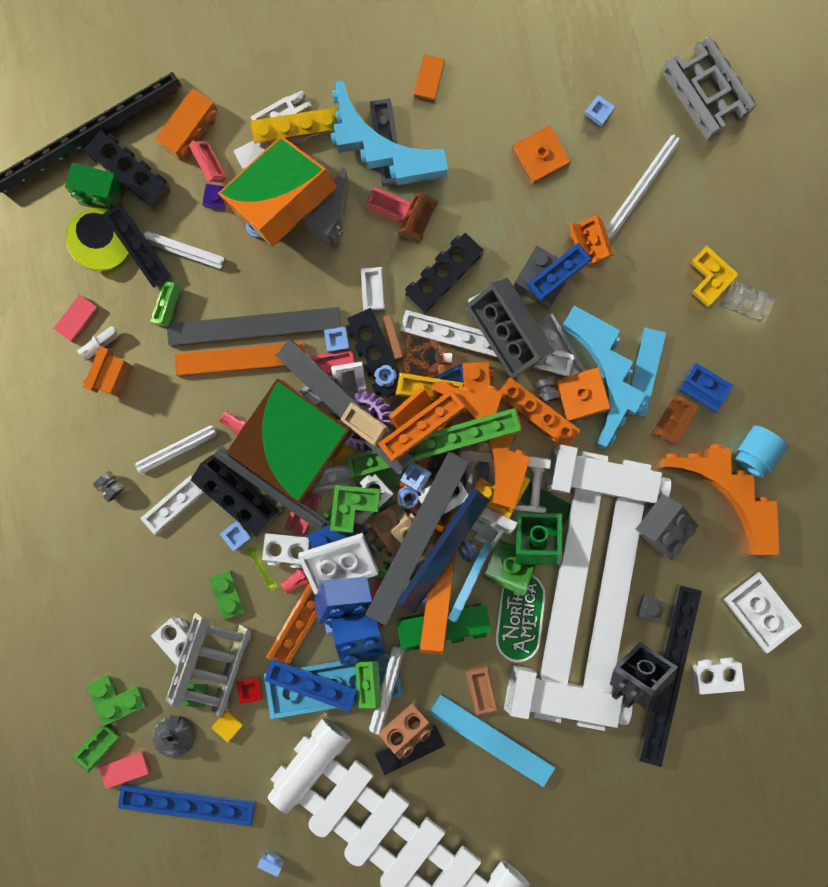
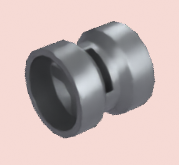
M555 376L534 382L536 389L540 393L539 399L544 403L561 398L559 390L555 387L557 383Z
M111 471L100 476L93 484L98 491L104 494L103 497L107 502L117 498L125 489L120 482L115 480V476Z

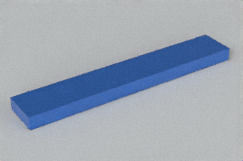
M122 784L118 809L252 826L256 801Z

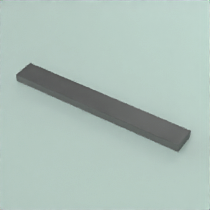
M339 307L169 323L167 327L168 345L179 346L322 332L341 327Z
M289 339L275 355L340 419L351 402L365 410L293 340ZM386 431L381 441L390 435L388 431ZM359 436L397 474H400L414 459V456L408 451L392 463L379 445L374 446Z
M448 452L365 614L366 616L385 626L387 625L397 605L396 602L409 582L469 461Z

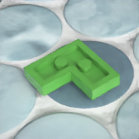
M335 485L330 530L354 533L356 510L379 512L381 490Z
M108 675L86 685L102 727L146 708L138 686L116 695Z

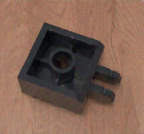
M639 642L613 669L610 685L615 690L612 693V697L617 700L624 694L627 696L623 703L625 707L630 708L636 702L648 711L673 685L678 667Z

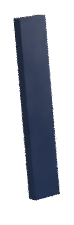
M475 488L471 490L396 602L400 606L415 614L490 500Z

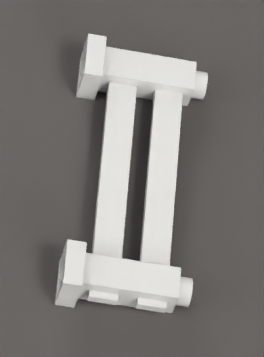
M558 445L551 448L549 458L551 459L550 469H547L544 490L559 494L570 493V489H574L541 673L540 677H537V673L529 667L512 664L504 709L510 716L529 719L530 712H533L534 718L561 723V718L577 720L576 725L580 727L605 731V726L618 728V724L628 725L632 716L633 705L627 708L623 704L626 697L621 696L617 700L612 697L613 686L610 685L613 669L617 664L639 538L636 528L642 521L644 504H655L662 494L669 497L671 479L662 477L661 472L651 471V465L623 460V465L608 462V456L581 451L580 456H577L578 448ZM601 495L617 499L584 684L579 685L568 683Z

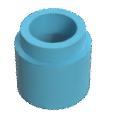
M753 426L737 449L738 456L735 462L750 474L764 478L767 472L771 473L788 449V444L768 429Z

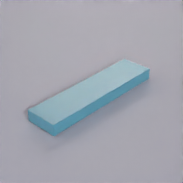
M644 328L630 385L646 394L643 399L646 401V404L640 413L636 411L634 415L642 417L647 415L666 336L665 332Z
M484 542L448 617L449 620L453 622L458 620L489 555L492 544Z

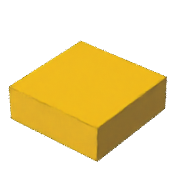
M226 710L223 716L211 728L228 743L244 724L230 711Z

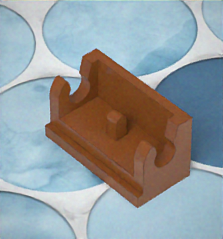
M424 192L415 194L398 234L416 244H420V241L423 239L424 230L438 201Z
M674 396L652 434L672 446L678 444L699 406L684 397Z

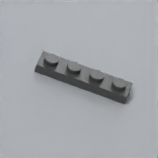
M391 98L370 101L374 131L393 143L398 144ZM389 166L379 167L382 186L395 185L396 179H391Z

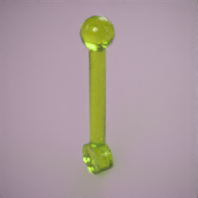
M248 548L247 554L253 558L265 581V587L271 589L273 582L268 579L256 557L255 548Z

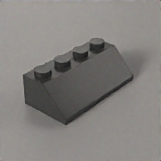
M508 277L491 283L466 305L467 310L512 379L555 352Z

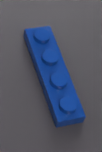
M276 659L271 660L264 680L265 682L348 712L357 692L356 688Z

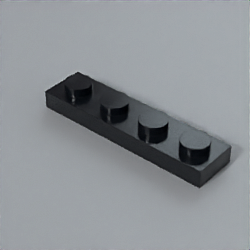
M118 203L102 214L153 288H156L172 277L122 203Z

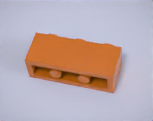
M192 88L155 138L158 145L178 160H181L183 156H187L191 151L189 144L193 140L200 139L208 122L211 123L215 119L217 108L214 102Z

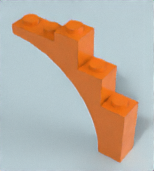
M435 381L433 395L440 398L449 390H452L465 406L463 412L471 420L496 414L503 393L499 392V389L487 385L485 388L481 386L479 394H475L474 390L467 387L459 389L453 387L454 385L450 382L441 381L439 383ZM513 434L486 441L492 454L495 469V489L491 505L511 512L514 511L530 457L526 456L524 451L513 449V452L509 451Z
M723 444L710 445L709 449L703 450V457L701 453L688 454V457L680 458V454H666V458L660 459V468L676 469L694 474L712 484L725 495L735 507L743 522L748 536L750 555H779L777 501H770L769 497H756L755 501L754 475H747L746 471H733L732 475L731 448H724Z

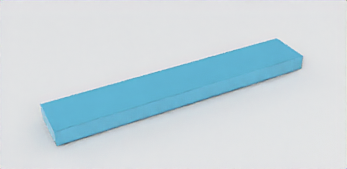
M442 694L429 712L437 720L542 787L545 786L555 769L553 765Z

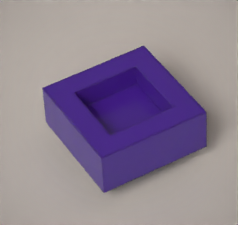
M206 184L202 205L204 207L225 210L226 203L218 194L225 186Z

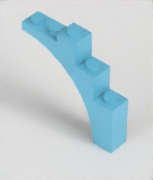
M344 80L335 81L336 90H332L334 104L339 103L340 110L336 111L338 124H334L335 132L331 133L333 146H337L339 153L360 150L362 163H367V169L389 166L391 179H396V185L448 176L444 149L424 150L409 148L382 137L370 128L355 111L347 95Z
M573 306L562 326V330L576 338L589 352L597 367L600 368L611 410L606 411L603 430L596 446L604 450L607 445L610 447L613 445L617 437L614 434L617 427L622 428L628 418L625 413L633 416L636 411L639 413L642 411L646 404V401L643 400L646 394L623 382V380L628 381L633 372V369L630 367L633 362L610 350V348L615 350L621 339L617 337L620 330Z

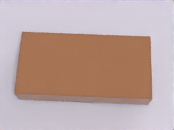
M385 316L383 321L395 362L402 361L403 353L392 316Z
M488 666L466 671L476 716L497 712L498 709Z

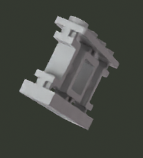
M709 36L695 46L694 51L698 56L687 63H684L680 55L676 56L675 59L672 57L665 62L661 70L707 140L726 126L722 120L724 116L735 110L741 119L745 115L750 114L755 108L754 98L746 92L742 80L734 74L729 61L722 56L717 43L712 41ZM707 58L712 67L704 71L700 62ZM692 68L697 76L689 82L684 72ZM712 76L721 91L708 99L698 83ZM729 93H731L736 101L730 106L723 99ZM715 103L720 112L712 117L707 107Z

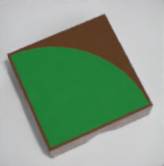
M277 378L231 444L227 453L297 504H304L322 479L329 463L337 457L354 431L342 424L340 420L330 413L323 411L313 404L309 398L292 386Z

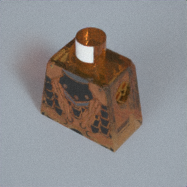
M405 334L403 373L423 377L438 375L439 365H452V352H439L440 341Z

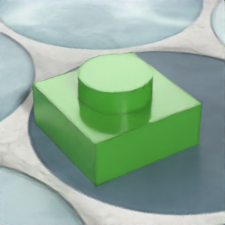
M189 683L187 689L188 691L207 695L208 684ZM185 700L182 702V706L206 707V704Z

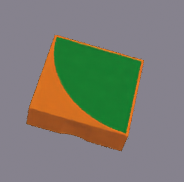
M280 136L218 194L245 223L250 224L257 234L273 247L308 212L318 206L338 186L323 166L283 136Z

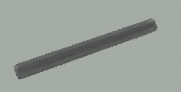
M220 446L216 450L214 457L317 530L324 528L327 522L325 518L305 504L294 502L229 455L224 447Z

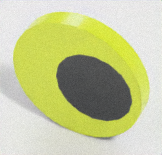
M96 207L81 211L71 220L66 232L67 248L72 258L84 268L92 271L114 269L122 264L129 254L102 214L109 210Z

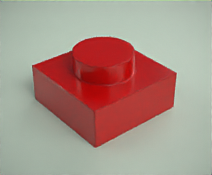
M260 677L236 681L240 704L263 699Z

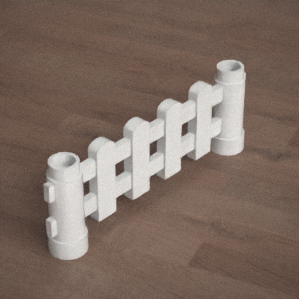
M327 718L321 719L311 732L312 736L310 738L304 735L294 748V751L298 754L287 768L281 765L270 779L274 782V788L269 793L268 799L277 809L288 814L295 805L300 803L313 814L308 825L315 835L326 837L333 830L348 842L344 856L349 863L361 866L369 859L384 871L380 878L381 887L530 886L527 879L516 868L503 860L490 875L491 879L487 882L475 872L481 864V860L462 845L454 856L438 843L445 834L441 827L428 817L424 819L420 826H417L402 814L409 805L405 798L392 788L384 798L371 789L367 783L374 773L357 760L353 762L349 769L335 760L336 755L338 756L342 753L351 739L338 725ZM322 773L336 784L326 799L311 789ZM354 800L371 812V815L361 828L343 815ZM390 829L407 841L396 857L379 844ZM426 858L443 870L432 886L415 873Z

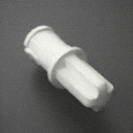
M110 326L97 337L93 336V340L77 351L79 355L84 354L81 357L87 361L95 355L100 346L105 348V346L118 338L119 333L113 326Z

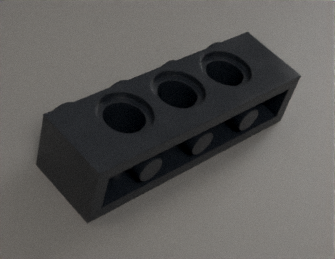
M100 131L86 146L84 151L104 170L115 173L127 189L154 210L170 192L166 186L168 182L160 174L155 176L151 173V167L143 160L138 162L134 159L136 155L127 147L122 149L118 145L120 142L110 133L105 135ZM117 153L113 159H109L110 154ZM128 166H133L130 172H125ZM149 179L147 185L141 186L143 180Z
M464 233L461 237L457 235L451 241V247L446 252L443 250L437 255L434 265L432 267L427 266L420 273L421 278L416 283L412 281L406 287L405 299L421 314L425 315L483 256L484 249L467 233ZM460 254L463 256V260L456 262L452 259V256ZM445 269L449 274L446 277H440L437 275V271ZM430 284L434 289L432 292L426 293L422 290V286Z
M369 308L348 317L349 324L346 325V329L350 337L355 336L358 344L354 346L359 357L364 356L366 364L363 367L367 376H373L375 384H372L375 394H377V397L381 395L382 398L387 399L396 394L397 379L400 371L372 309ZM370 331L372 337L369 340H363L360 337L361 333ZM378 350L381 353V357L377 360H372L369 357L370 352ZM383 365L390 366L396 372L394 384L389 387L385 385L380 386L376 383L375 371Z
M213 454L200 463L190 480L255 537L264 532L279 513L278 509L224 463L215 458Z

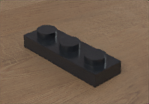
M436 724L432 725L433 730L430 731V736L425 741L417 743L413 747L412 753L407 757H402L399 760L389 747L375 753L384 775L444 747L445 743ZM403 740L395 743L394 745L401 744Z

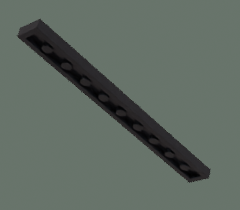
M173 72L169 73L0 173V193L8 192L13 185L28 180L35 172L45 170L52 162L64 159L74 149L84 147L100 131L105 133V131L112 127H118L130 116H137L141 113L142 109L157 104L166 95L176 93L178 88L182 87L178 78Z

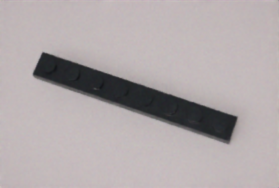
M678 585L662 657L676 665L678 669L673 685L649 709L638 756L640 762L662 767L702 593L701 590Z

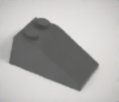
M343 167L333 180L338 187L316 206L305 220L309 233L329 247L333 243H337L343 234L341 231L343 229L349 187L347 170Z

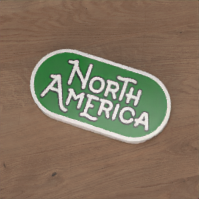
M532 575L524 596L507 588H501L495 642L502 656L510 661L523 662L530 659L536 654L540 645L545 589L541 581L534 575Z

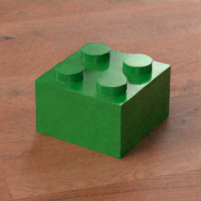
M76 163L71 164L65 188L71 193V197L75 198L80 205L86 207L95 205L98 208L111 209L118 203H122L126 189L115 173Z
M517 513L516 564L561 566L562 514Z

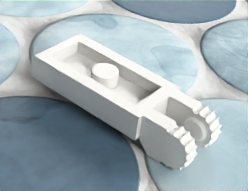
M299 91L289 97L286 96L250 118L251 120L308 112L311 110L312 105L310 102H306L294 108L293 104L299 103L306 97L303 91Z

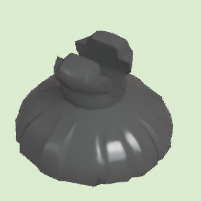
M171 715L158 722L153 730L152 739L155 749L161 755L177 758L183 756L193 746L195 732L192 724L186 718Z

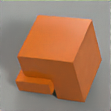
M100 346L99 350L95 353L96 357L88 376L83 381V388L95 393L101 390L120 398L133 366L122 359L114 357L112 351Z

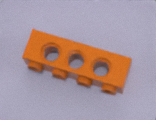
M511 377L499 390V392L503 393L500 401L509 409L516 408L519 417L555 444L569 446L581 431Z

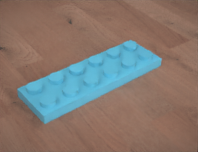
M391 652L380 655L376 659L367 658L357 661H378L380 689ZM340 661L299 667L357 689L355 663L341 664ZM400 670L391 699L404 697ZM265 682L270 719L337 708ZM357 692L355 694L352 705H358Z

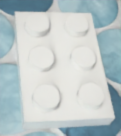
M363 533L300 552L298 555L314 594H317L323 580L366 576L370 578L378 575L377 566Z
M757 572L723 599L764 653L768 654L802 627L761 573Z

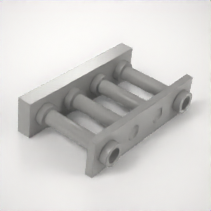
M195 613L166 701L171 706L181 708L182 702L185 700L212 705L211 710L217 716L222 717L224 711L228 708L229 695L245 647L250 642L251 630L240 624L237 632L211 626L209 618ZM209 634L233 640L230 654L203 647L204 637ZM203 656L227 662L223 675L195 669L197 658ZM196 678L218 683L219 687L216 696L188 691L189 681Z

